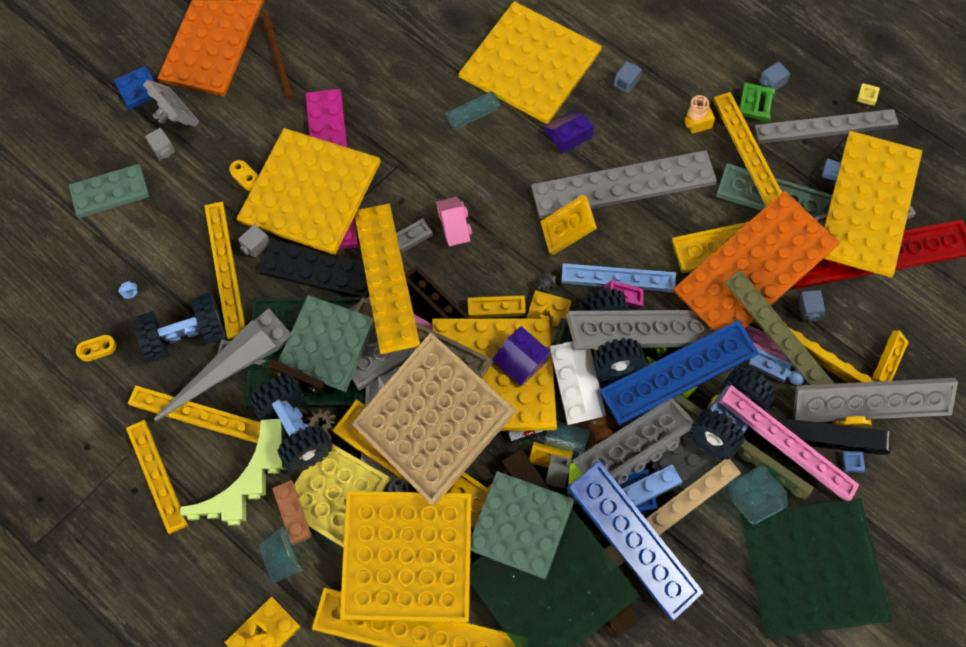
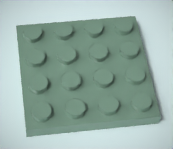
M308 295L278 362L325 382L324 384L346 392L375 326L374 318Z
M497 471L471 536L470 551L546 580L575 499Z

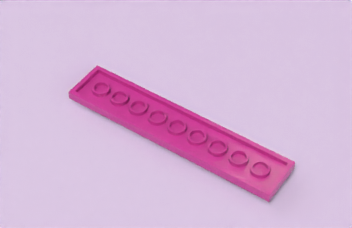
M341 89L306 93L310 136L347 147ZM355 216L338 250L358 247Z

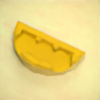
M864 416L846 417V421L835 420L831 423L834 425L872 428L871 419L868 418L866 420Z

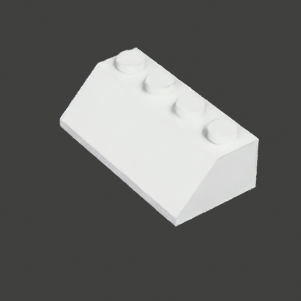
M573 341L550 346L567 425L606 416L591 349H575Z

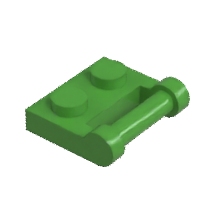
M745 83L739 108L743 117L757 119L763 123L770 122V108L772 98L775 96V89ZM761 95L765 96L763 112L758 111Z

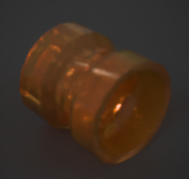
M606 417L597 418L588 424L590 431L594 432V439L597 444L614 434L612 429L608 427L609 422Z

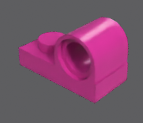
M612 280L603 286V291H605V288H610V291L613 288L617 289V291H622L628 306L638 309L644 306V289Z

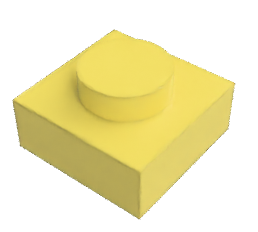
M862 83L857 102L875 106L880 88Z

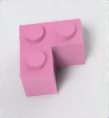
M458 197L437 201L438 215L443 225L448 246L469 242V235H472L470 224L466 222L468 211L463 201L460 202Z

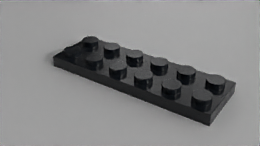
M274 239L270 240L259 269L261 275L359 299H366L369 296L363 261Z

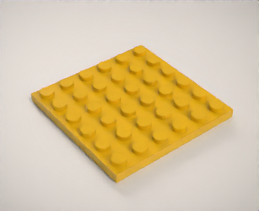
M514 1L459 72V78L548 124L601 52L602 46Z
M284 128L236 220L238 223L250 227L255 224L262 231L336 255L381 160L373 155Z
M432 319V331L493 359L506 339L520 326L550 351L549 319ZM551 352L548 362L522 387L492 363L482 379L517 410L500 431L556 430L557 421Z
M347 491L340 620L469 622L471 494L445 493L434 506L419 492Z

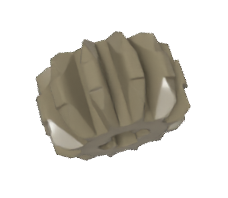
M322 409L318 410V414L311 412L312 418H306L308 427L312 428L315 425L318 427L320 424H324L322 428L329 440H332L330 434L335 435L333 429L338 424L335 421L336 416L330 415L329 410H326L324 414Z

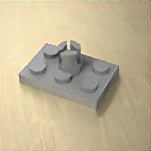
M146 80L143 86L148 90V95L158 102L159 109L153 114L155 119L159 118L158 122L165 124L169 118L173 122L178 121L186 126H196L199 123V120L170 87Z

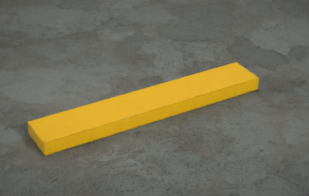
M142 420L127 427L126 430L168 534L189 526L186 518L180 515V503L147 422Z

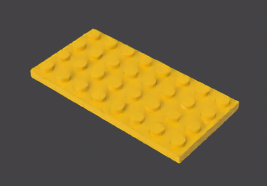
M849 131L824 228L840 244L824 259L886 277H893L922 150Z

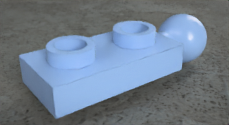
M757 348L759 355L750 359L748 367L783 383L786 377L789 378L793 385H801L805 381L797 370H790L792 365L789 362Z

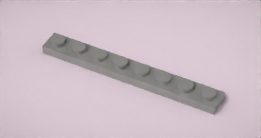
M894 109L760 124L755 125L753 130L757 144L848 134L849 131L866 132L897 128L898 120Z

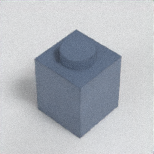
M626 61L615 76L614 86L629 94L640 80L642 69L636 64Z
M777 62L762 72L759 82L761 86L770 87L776 91L787 84L791 73L780 62Z
M821 290L801 292L798 298V305L802 320L813 322L821 319L825 313Z

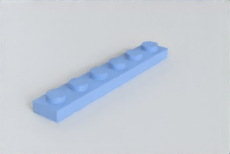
M563 264L561 284L603 287L612 280L648 291L673 292V289L676 287V272Z

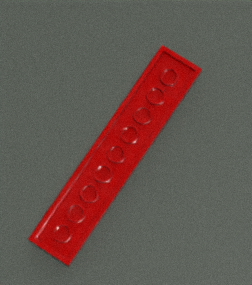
M958 220L904 230L895 270L966 257V226L964 221ZM823 259L793 286V289L876 273Z

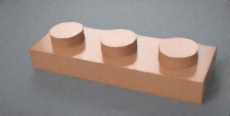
M290 480L272 488L290 543L296 545L311 538L312 535L294 482Z

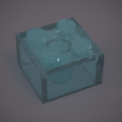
M763 465L728 483L730 499L753 526L788 507L787 492Z

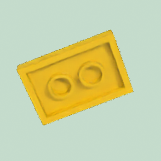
M585 195L579 196L540 221L549 253L553 255L597 229L588 198Z
M535 290L526 319H549L551 346L558 345L567 319L566 314L570 309L572 300Z
M271 597L225 644L228 647H282L301 626Z

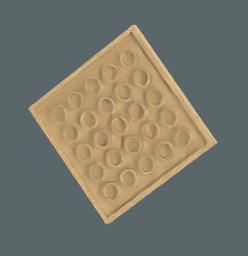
M430 332L353 421L352 425L431 505L435 506L517 410Z

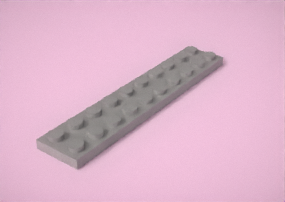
M707 150L531 184V189L539 219H544L581 195L587 196L590 208L594 209L715 185L717 179Z

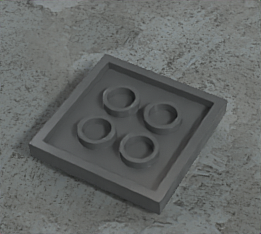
M691 431L680 436L681 442L678 447L673 451L667 450L664 452L662 457L654 462L651 467L652 471L657 472L673 464L682 480V484L676 487L682 491L725 460V458L720 460L718 456L714 458L711 453L707 454L703 448L700 449L698 447L699 444L694 443V437L690 436Z

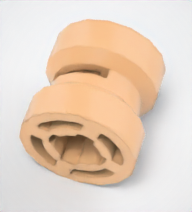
M702 95L695 96L690 104L689 116L693 120L704 119L709 107V100Z

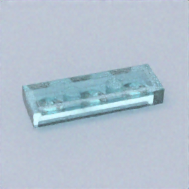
M491 91L445 114L455 130L499 109L500 103Z

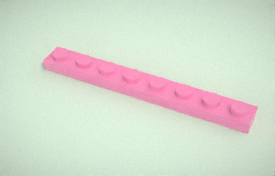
M732 385L727 387L719 400L720 404L846 502L852 500L859 486L857 482Z

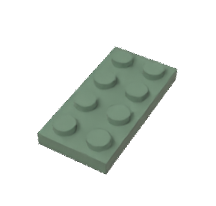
M140 164L69 185L78 219L150 197Z

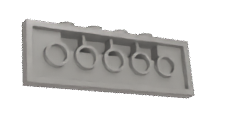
M672 398L572 460V462L584 473L595 462L600 461L615 481L622 484L628 479V475L633 472H641L645 468V464L650 461H658L667 450H675L681 442L679 437L690 431L691 425L695 421Z

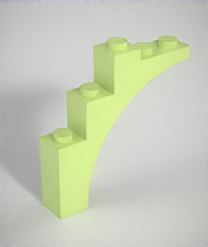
M261 420L260 436L255 453L247 468L230 487L212 499L195 505L180 507V515L187 517V520H199L200 516H207V519H218L221 515V520L226 523L228 522V526L240 525V522L246 521V497H248V500H258L260 496L266 495V471H268V474H279L280 470H286L277 452L279 445L284 443L283 441L285 440V428L281 420Z

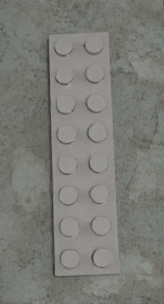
M692 310L568 311L566 314L575 349H595L601 345L605 346V343L608 341L611 343L614 339L619 341L621 338H626V340L633 338V341L637 340L640 343L641 348L686 347L714 333Z
M956 378L796 386L793 420L829 422L835 420L846 421V417L864 416L867 420L868 418L887 419L952 415L958 381Z

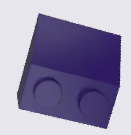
M574 110L543 126L562 154L591 139L594 127L584 113Z
M520 326L506 339L492 361L516 384L522 387L548 362L551 351Z

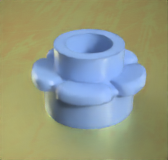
M129 281L124 282L119 288V293L123 298H132L137 294V284Z

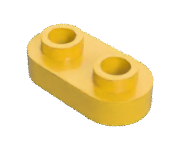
M241 160L234 161L230 165L232 177L244 189L251 191L258 178V174Z
M102 335L81 342L76 348V354L82 361L89 362L112 354L116 350V342L111 336Z

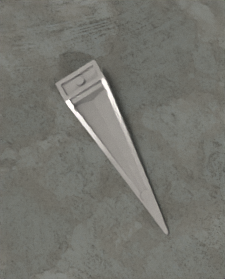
M267 309L257 319L252 320L154 420L159 421L219 382L280 350L286 345L291 333L274 313Z

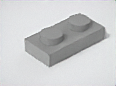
M423 218L396 233L400 252L403 253L433 236V232Z

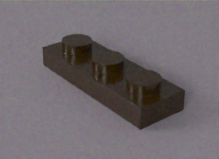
M272 359L268 365L274 377L293 376L299 387L301 385L307 388L306 390L314 395L319 393L324 396L327 390L325 382Z

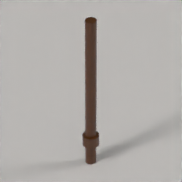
M263 12V26L265 32L268 33L287 99H292V90L274 33V23L271 22L269 13Z

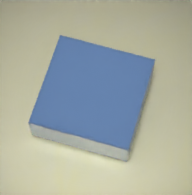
M843 451L841 453L844 473L865 472L863 452Z

